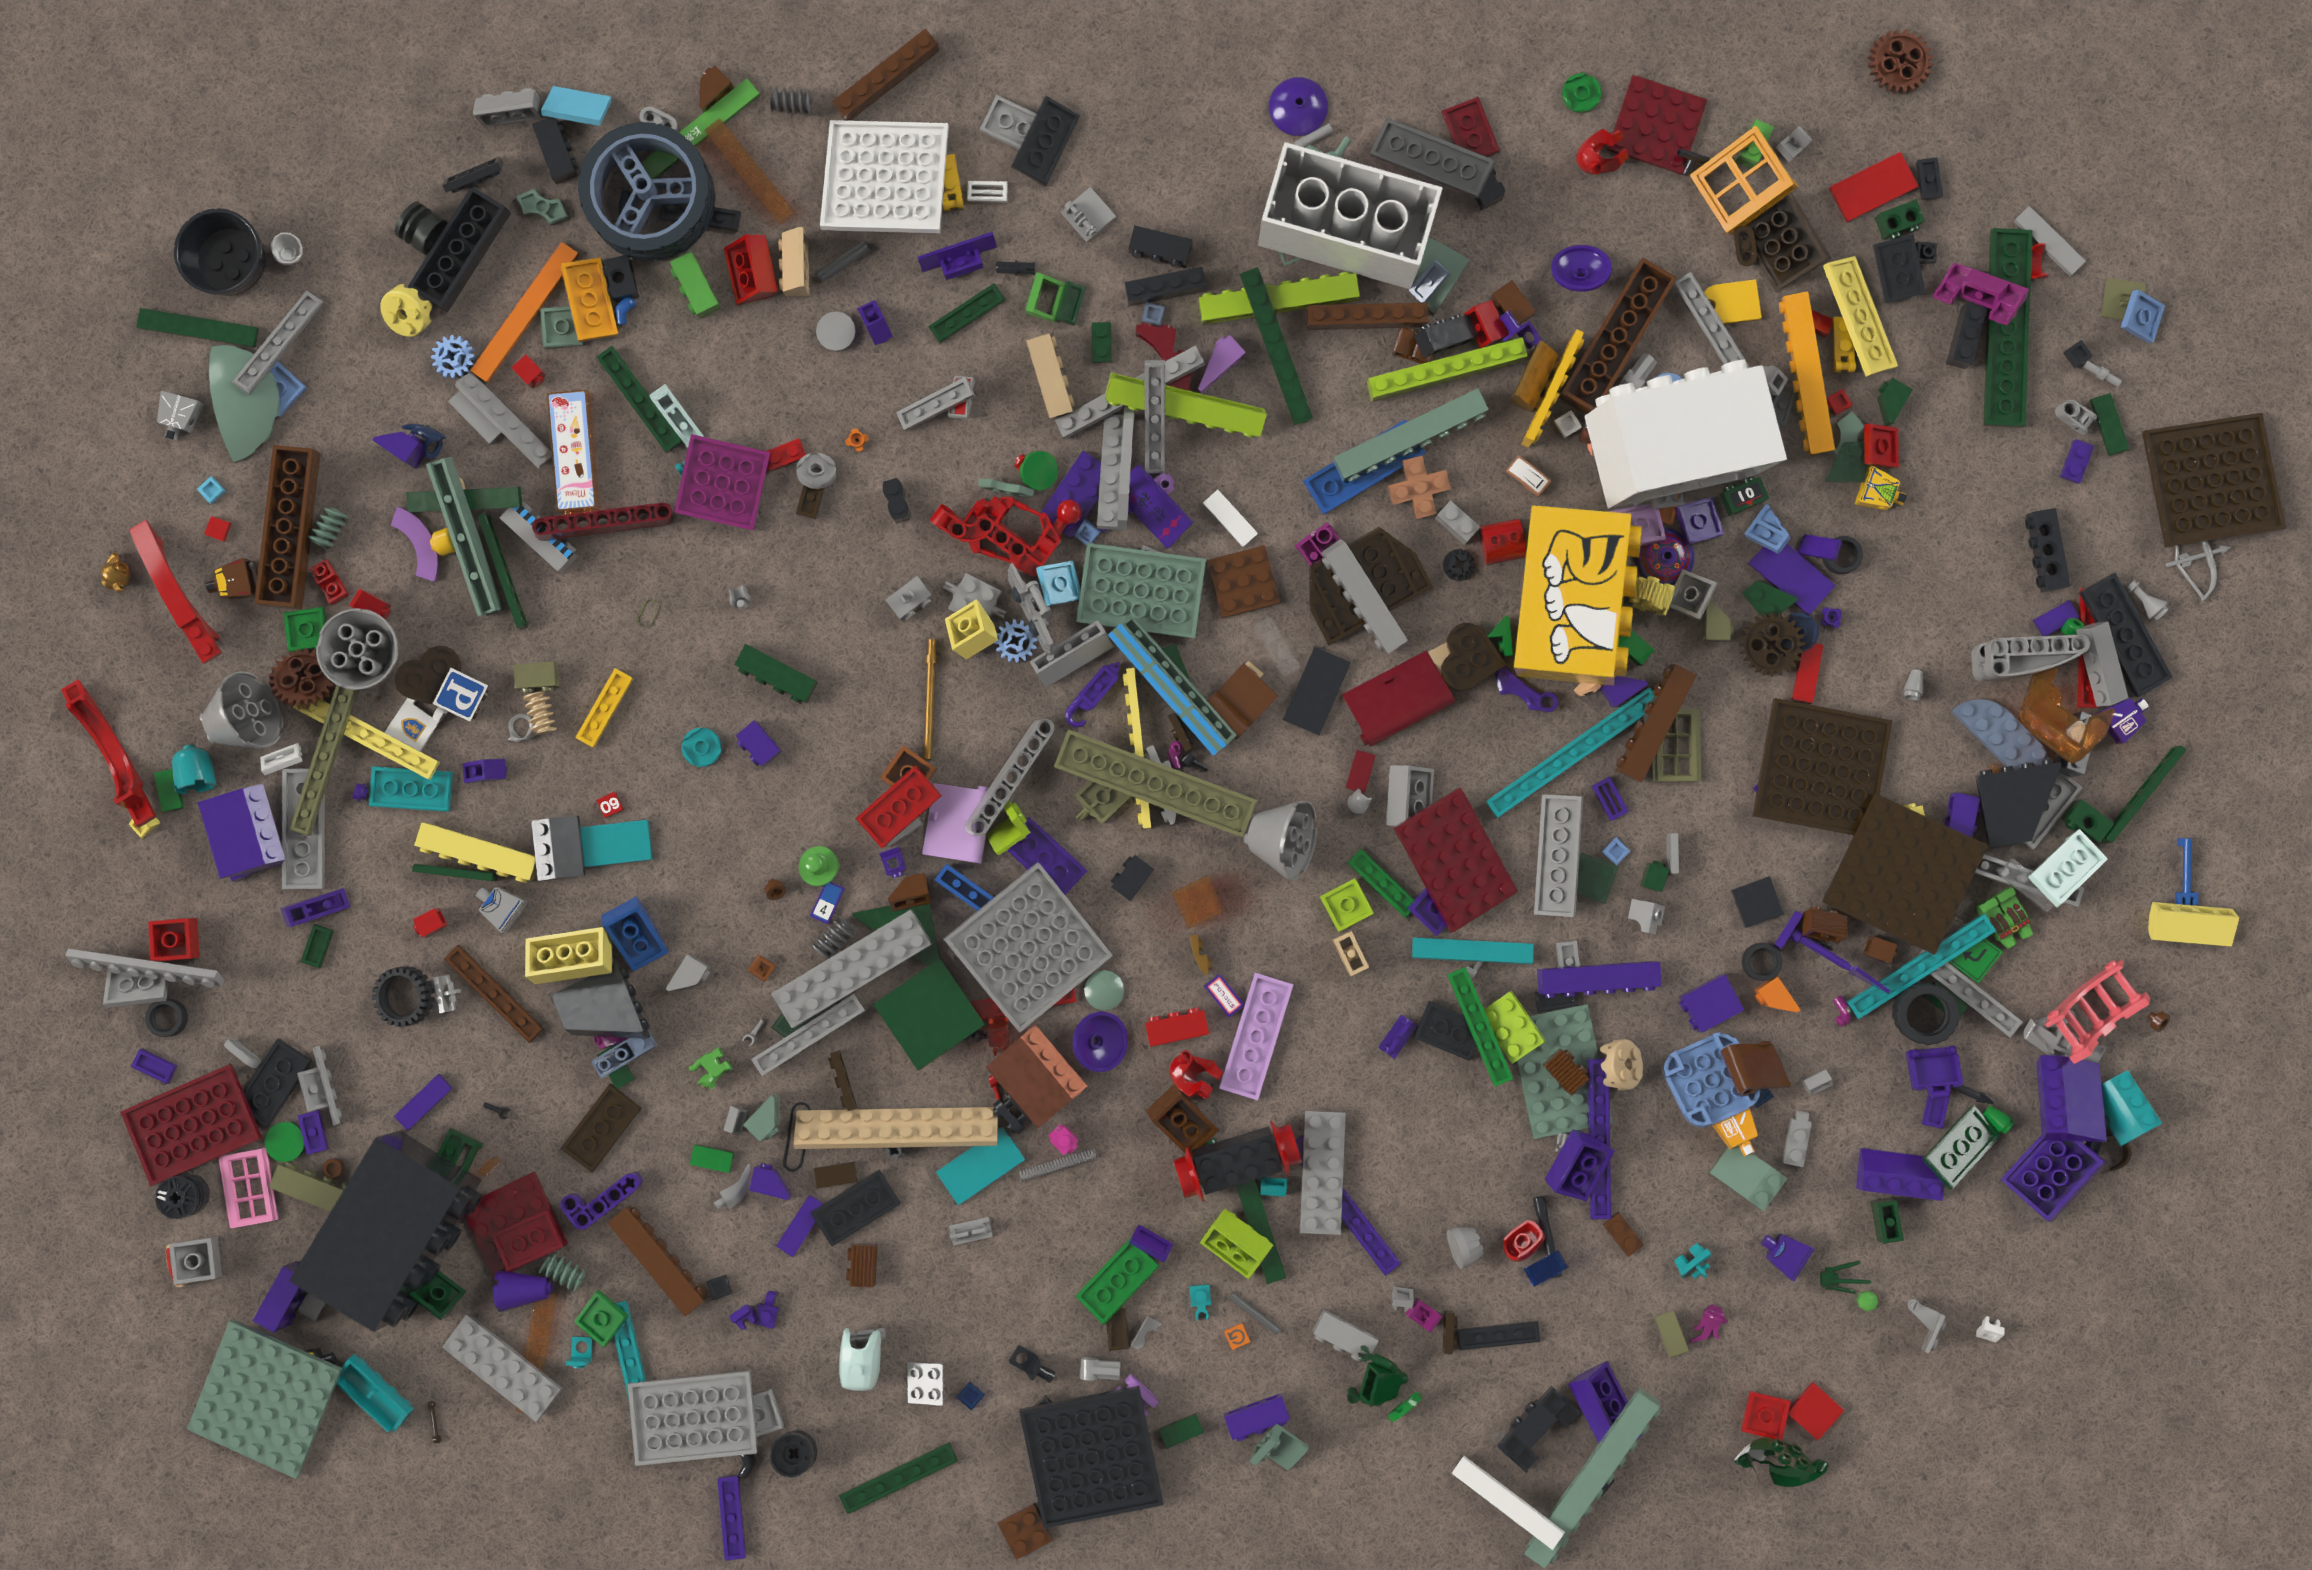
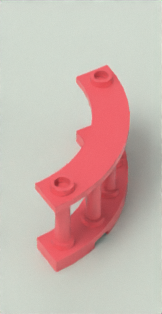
M2122 959L2117 962L2113 960L2106 964L2103 971L2076 989L2055 1010L2047 1015L2046 1027L2048 1028L2055 1024L2072 1046L2069 1058L2074 1064L2092 1055L2099 1043L2097 1038L2100 1035L2105 1037L2117 1027L2115 1025L2116 1021L2122 1017L2127 1019L2150 1004L2151 998L2146 992L2141 995L2136 993L2120 970L2124 964ZM2111 975L2115 977L2129 996V1002L2122 1007L2116 1006L2100 984V982ZM2092 988L2110 1010V1015L2104 1020L2098 1018L2083 997ZM2076 1002L2093 1023V1029L2090 1032L2086 1033L2070 1011V1008ZM2066 1018L2079 1036L2080 1042H2078L2062 1019Z

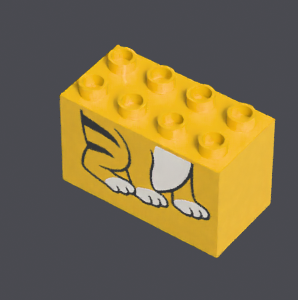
M1532 506L1514 663L1517 677L1614 686L1615 676L1626 677L1629 648L1618 647L1619 636H1631L1633 607H1624L1623 598L1624 596L1635 597L1637 567L1627 566L1628 556L1639 557L1642 526H1631V514Z

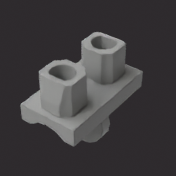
M450 975L434 977L431 981L430 989H434L437 1000L431 1002L433 1005L432 1011H439V1013L455 1011L456 994L461 993V989H454Z

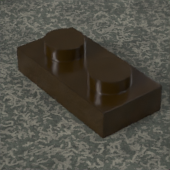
M803 485L796 514L816 520L825 488L813 489Z
M1444 1310L1442 1350L1444 1354H1453V1349L1457 1347V1337L1454 1336V1328L1458 1326V1317L1454 1316L1455 1313L1452 1310Z

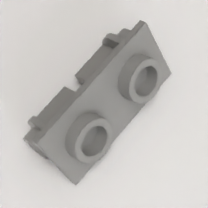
M989 1217L949 1226L953 1246L993 1237Z

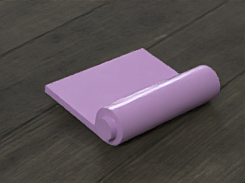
M934 783L942 797L930 807L922 854L982 864L987 832L982 836L969 835L965 830V824L989 787L978 786V789H970ZM989 805L984 809L987 816L990 814L991 809ZM975 822L973 825L975 832L980 829L978 822Z

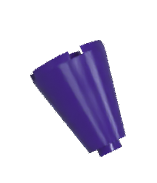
M503 1270L496 1272L495 1279H498V1284L494 1286L493 1291L495 1307L499 1308L498 1312H504L548 1299L549 1294L553 1293V1284L549 1282L548 1278Z

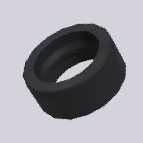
M1850 536L1834 538L1852 548L1854 559L1846 567L1836 565L1833 560L1822 559L1825 567L1837 575H1845L1856 570L1863 559V549L1860 543Z
M1757 943L1745 950L1741 963L1747 976L1753 980L1768 981L1779 974L1783 961L1777 948L1771 944ZM1759 950L1769 952L1774 960L1772 969L1765 974H1759L1751 967V957Z
M166 999V1001L154 1002L148 1007L145 1013V1023L152 1034L158 1037H171L184 1030L188 1023V1013L181 1002L175 999ZM164 1006L174 1008L177 1013V1023L169 1030L160 1028L155 1020L156 1012Z

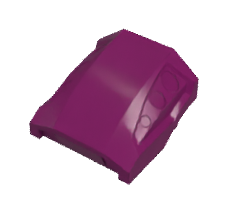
M1326 522L1294 546L1306 562L1311 565L1324 558L1321 552L1341 538L1329 522Z

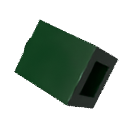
M1653 860V863H1647L1640 886L1653 891L1663 892L1670 869L1665 868V864Z

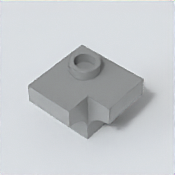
M1632 899L1628 919L1638 921L1642 932L1656 935L1657 926L1662 925L1665 906Z

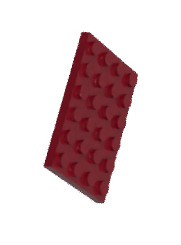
M1461 787L1393 827L1450 932L1454 933L1518 892Z
M228 1064L120 1112L150 1186L262 1139L232 1064Z

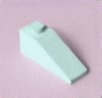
M666 384L649 395L687 448L691 434L703 437L700 430Z

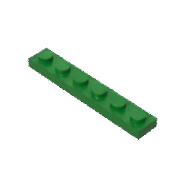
M1466 967L1446 974L1493 1086L1496 1087L1513 1080Z

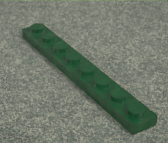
M1259 267L1243 272L1239 276L1293 424L1297 425L1313 419Z

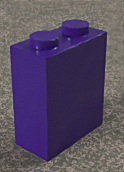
M1720 974L1679 996L1681 1000L1679 1005L1684 1013H1688L1690 1017L1688 1022L1691 1028L1700 1033L1744 1011L1725 974Z

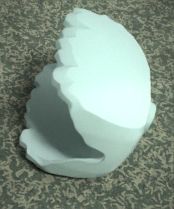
M849 1328L844 1329L839 1360V1376L842 1388L854 1391H867L876 1385L880 1372L881 1335L879 1330L872 1332L865 1348L854 1349L850 1345Z

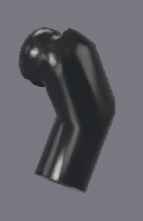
M754 1454L739 1455L743 1466L738 1474L745 1479L756 1464Z

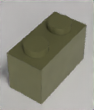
M553 661L514 664L515 689L522 690V693H533L534 689L550 692L554 691V687H560L558 663Z

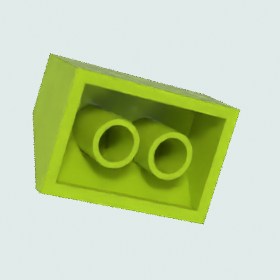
M1225 1208L1200 1241L1203 1246L1247 1279L1251 1277L1273 1247V1244L1266 1237L1258 1234L1250 1225L1242 1222L1234 1213L1229 1212Z

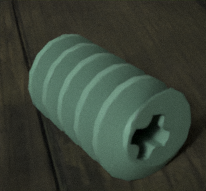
M333 507L331 509L324 508V511L328 514L327 516L320 515L324 522H316L319 529H312L315 536L308 535L310 541L328 550L326 546L333 547L330 539L337 540L338 538L334 532L341 533L342 531L338 525H346L342 518H350Z
M558 1253L549 1256L543 1263L539 1274H543L546 1271V1278H550L553 1275L554 1282L560 1279V1285L564 1286L567 1283L568 1290L575 1286L574 1293H576L585 1278L586 1269L584 1268L578 1272L579 1265L577 1264L571 1268L572 1261L570 1260L564 1264L565 1257L556 1260Z

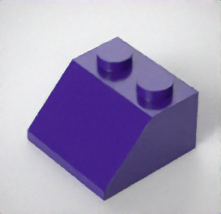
M404 432L375 436L372 439L415 469H417L425 457V441L411 432L409 435Z

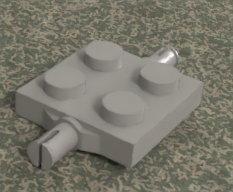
M965 573L958 586L946 581L945 584L951 588L944 585L943 589L953 593V599L948 607L949 610L957 612L977 599L989 617L995 614L1002 619L1005 618L999 612L1006 615L1007 611L997 607L1001 590Z

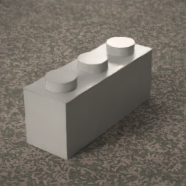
M1324 1309L1313 1329V1334L1316 1335L1315 1339L1322 1343L1328 1341L1334 1344V1349L1342 1353L1344 1351L1351 1353V1357L1359 1362L1362 1361L1359 1359L1358 1353L1366 1354L1361 1350V1346H1367L1372 1354L1379 1341L1376 1336Z

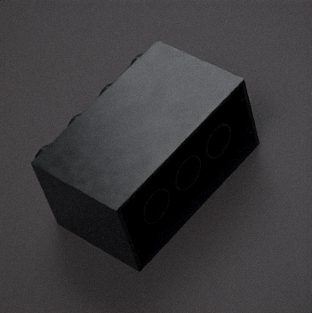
M401 1131L375 1137L289 1281L372 1332H376L387 1325L395 1328L401 1319L407 1321L419 1305L408 1295L412 1291L416 1292L422 1284L428 1286L433 1281L441 1267L434 1259L443 1249L449 1251L461 1235L462 1229L455 1226L457 1221L464 1214L470 1216L482 1200L483 1194L476 1191L482 1179L470 1172L464 1171L457 1164L453 1165L447 1159L438 1156L437 1152Z

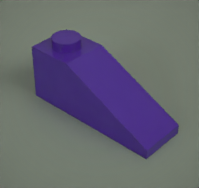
M344 888L295 902L280 909L286 926L293 927L349 908L350 905Z

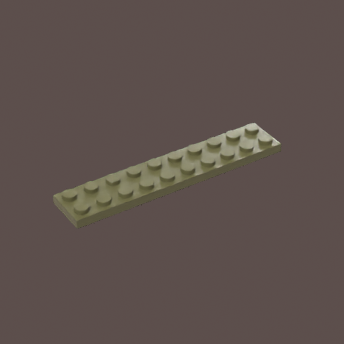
M1069 729L1054 765V768L1241 838L1244 836L1257 801L1256 799Z

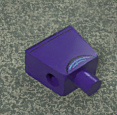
M1779 1234L1776 1240L1766 1235L1761 1241V1245L1769 1250L1765 1258L1792 1281L1796 1280L1815 1250L1783 1234Z

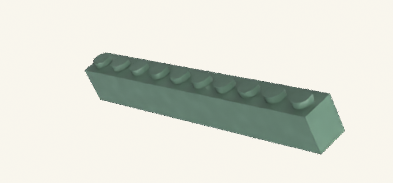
M1641 1387L1636 1390L1547 1516V1519L1565 1531L1564 1535L1553 1550L1533 1536L1525 1548L1524 1554L1544 1569L1548 1563L1551 1565L1554 1563L1558 1556L1556 1552L1560 1547L1563 1549L1569 1541L1568 1535L1570 1532H1576L1581 1523L1579 1522L1582 1516L1586 1517L1590 1512L1592 1501L1594 1499L1597 1501L1604 1491L1602 1487L1605 1483L1610 1484L1615 1476L1613 1473L1617 1467L1621 1468L1625 1463L1626 1457L1624 1456L1628 1451L1632 1452L1638 1444L1636 1440L1639 1435L1644 1436L1649 1429V1421L1652 1418L1655 1420L1661 1411L1659 1408L1660 1400Z

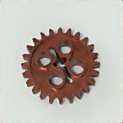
M1896 29L1894 35L1891 31H1888L1886 36L1881 35L1879 40L1875 41L1873 44L1875 47H1872L1869 51L1872 54L1867 58L1872 62L1867 67L1873 68L1869 75H1876L1873 82L1880 81L1879 88L1885 85L1887 86L1886 92L1893 88L1894 94L1899 89L1902 94L1907 89L1911 93L1914 87L1918 89L1921 83L1927 80L1926 76L1931 74V71L1928 69H1931L1933 63L1929 61L1932 60L1933 56L1928 55L1931 48L1924 47L1927 41L1920 42L1921 35L1915 38V31L1907 35V29L1902 34H1900L1899 29ZM1891 46H1896L1899 52L1893 51ZM1910 53L1914 54L1917 60L1912 59ZM1884 63L1890 65L1891 70L1886 69ZM1902 71L1907 72L1909 74V78L1904 77Z
M308 648L304 650V653H301L299 649H297L296 654L289 651V657L281 655L283 661L276 660L277 667H271L272 673L269 674L271 680L269 685L272 694H275L277 701L281 700L282 705L288 703L289 707L292 708L297 704L298 710L301 709L302 705H305L309 709L311 703L316 707L318 700L324 703L323 697L331 696L329 690L335 691L333 685L335 683L326 677L319 666L315 649L311 653H309Z

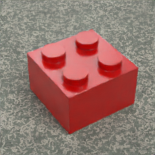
M197 918L148 921L150 961L200 958Z

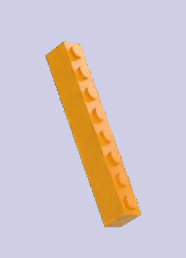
M1807 291L1783 296L1781 298L1782 301L1779 302V309L1781 314L1784 313L1785 321L1782 322L1784 334L1787 333L1788 335L1786 350L1787 353H1791L1792 361H1789L1790 372L1794 373L1795 381H1792L1794 393L1797 392L1798 394L1796 409L1797 412H1801L1802 420H1799L1800 431L1804 432L1805 440L1802 441L1804 452H1808V455L1835 450L1809 293Z

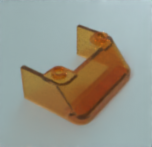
M2055 666L2031 676L2018 718L2019 722L2032 735L2068 762L2076 763L2082 760L2106 736L2115 709L2110 708L2090 716L2087 724L2083 723L2060 705L2062 693L2059 688L2053 685L2058 669Z

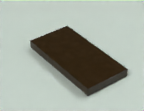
M610 1083L560 1149L593 1173L642 1107Z

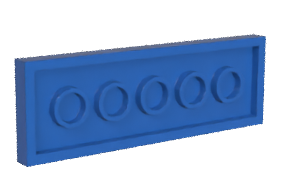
M1406 420L1401 421L1400 423L1396 424L1395 426L1391 427L1385 432H1388L1406 423ZM1419 445L1413 448L1414 452L1404 457L1402 454L1396 456L1394 462L1388 465L1382 463L1377 466V470L1369 474L1365 471L1359 474L1360 477L1352 482L1348 480L1342 481L1333 462L1304 479L1303 483L1321 513L1325 515L1402 469V460L1423 456L1426 453Z

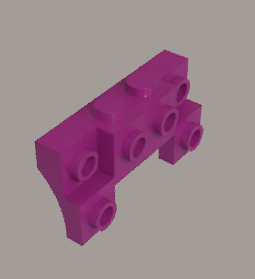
M1954 262L1942 283L1934 292L1933 298L1951 305L1958 297L1992 309L1989 319L2008 325L2016 316L2018 308L2027 299L2029 289Z

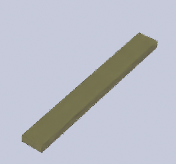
M336 685L289 829L291 831L307 836L312 834L358 690Z

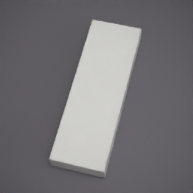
M1219 490L1215 491L1203 502L1204 506L1242 547L1258 535Z

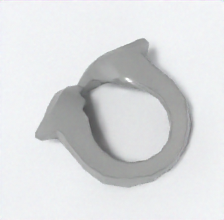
M518 714L510 719L508 723L509 741H527L537 736L535 735L537 732H531L530 730L534 726L533 724H529L527 734L523 738L514 730V722L517 719L525 718L529 722L532 719L529 716Z

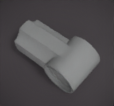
M1643 353L1619 384L1633 383L1635 390L1641 388L1646 381V377L1657 362L1652 356Z
M1094 1357L1081 1358V1380H1119L1120 1361H1105Z

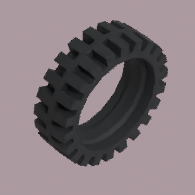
M403 966L389 969L379 976L380 979L375 982L377 987H373L372 992L376 993V995L372 996V1000H376L373 1007L379 1009L376 1013L378 1016L382 1015L381 1020L387 1021V1024L394 1025L395 1027H405L417 1024L429 1015L430 1012L428 1010L433 1008V1005L430 1003L434 1002L435 998L431 997L434 989H430L432 983L427 981L428 976L426 974L422 975L423 971L416 970L415 967ZM398 977L410 979L418 990L419 1001L417 1008L408 1016L398 1015L389 1003L388 991L390 984Z

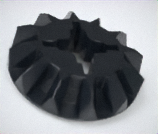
M1462 549L1452 550L1445 556L1443 561L1445 574L1455 581L1469 578L1475 568L1474 558L1468 551ZM1456 558L1460 562L1467 561L1462 566V571L1459 568H1451L1456 564Z

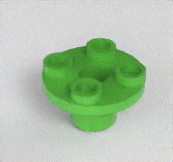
M822 846L812 847L807 850L799 862V872L802 879L808 884L817 887H823L833 881L840 868L834 852Z

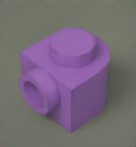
M1163 472L1153 478L1167 494L1175 490L1173 487L1175 482L1169 473L1166 475Z

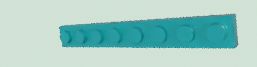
M1981 914L1944 938L1935 955L1924 951L1880 979L1878 982L1890 990L1889 994L1871 985L1846 1002L1857 1019H1860L1985 939L1996 930L1987 916Z

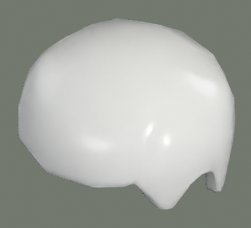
M280 233L271 242L270 246L273 257L282 265H293L299 262L303 255L300 240L291 233Z

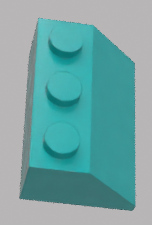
M2128 1070L2101 1084L2104 1114L2108 1116L2110 1120L2109 1129L2120 1146L2162 1124Z

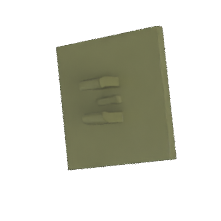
M2106 278L2101 317L2123 320L2132 290H2140L2145 293L2146 284Z

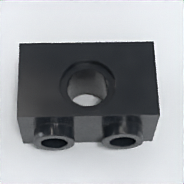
M626 254L604 260L605 267H602L605 279L608 278L609 286H607L609 297H613L616 303L621 302L627 297L633 299L640 297L629 256ZM623 275L624 280L621 283H616V278Z

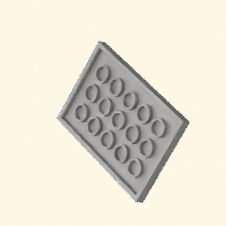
M751 1370L628 1383L635 1466L755 1454L758 1452Z

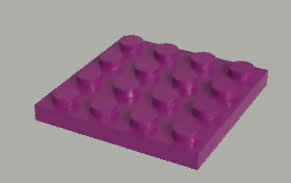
M691 434L674 513L754 530L770 452Z

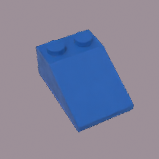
M637 896L601 915L602 926L633 972L669 953L648 912Z

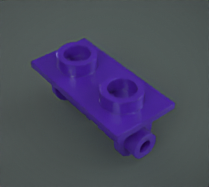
M1400 1015L1378 1048L1395 1059L1417 1028V1025Z

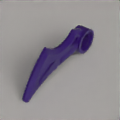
M1506 665L1495 672L1497 686L1501 695L1514 694L1525 701L1529 710L1550 713L1557 708L1558 699L1555 694L1551 692L1541 694L1515 676ZM1550 697L1553 700V706L1545 708L1542 704L1543 698Z

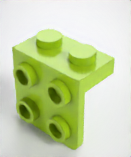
M1009 800L1004 806L1009 818L986 834L997 855L1008 851L1011 846L1023 840L1031 833L1025 824L1027 819L1021 813V809L1015 802L1012 804Z

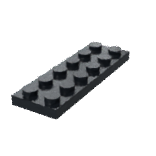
M2116 572L2079 592L2095 623L2109 622L2121 670L2136 697L2142 696L2173 678Z

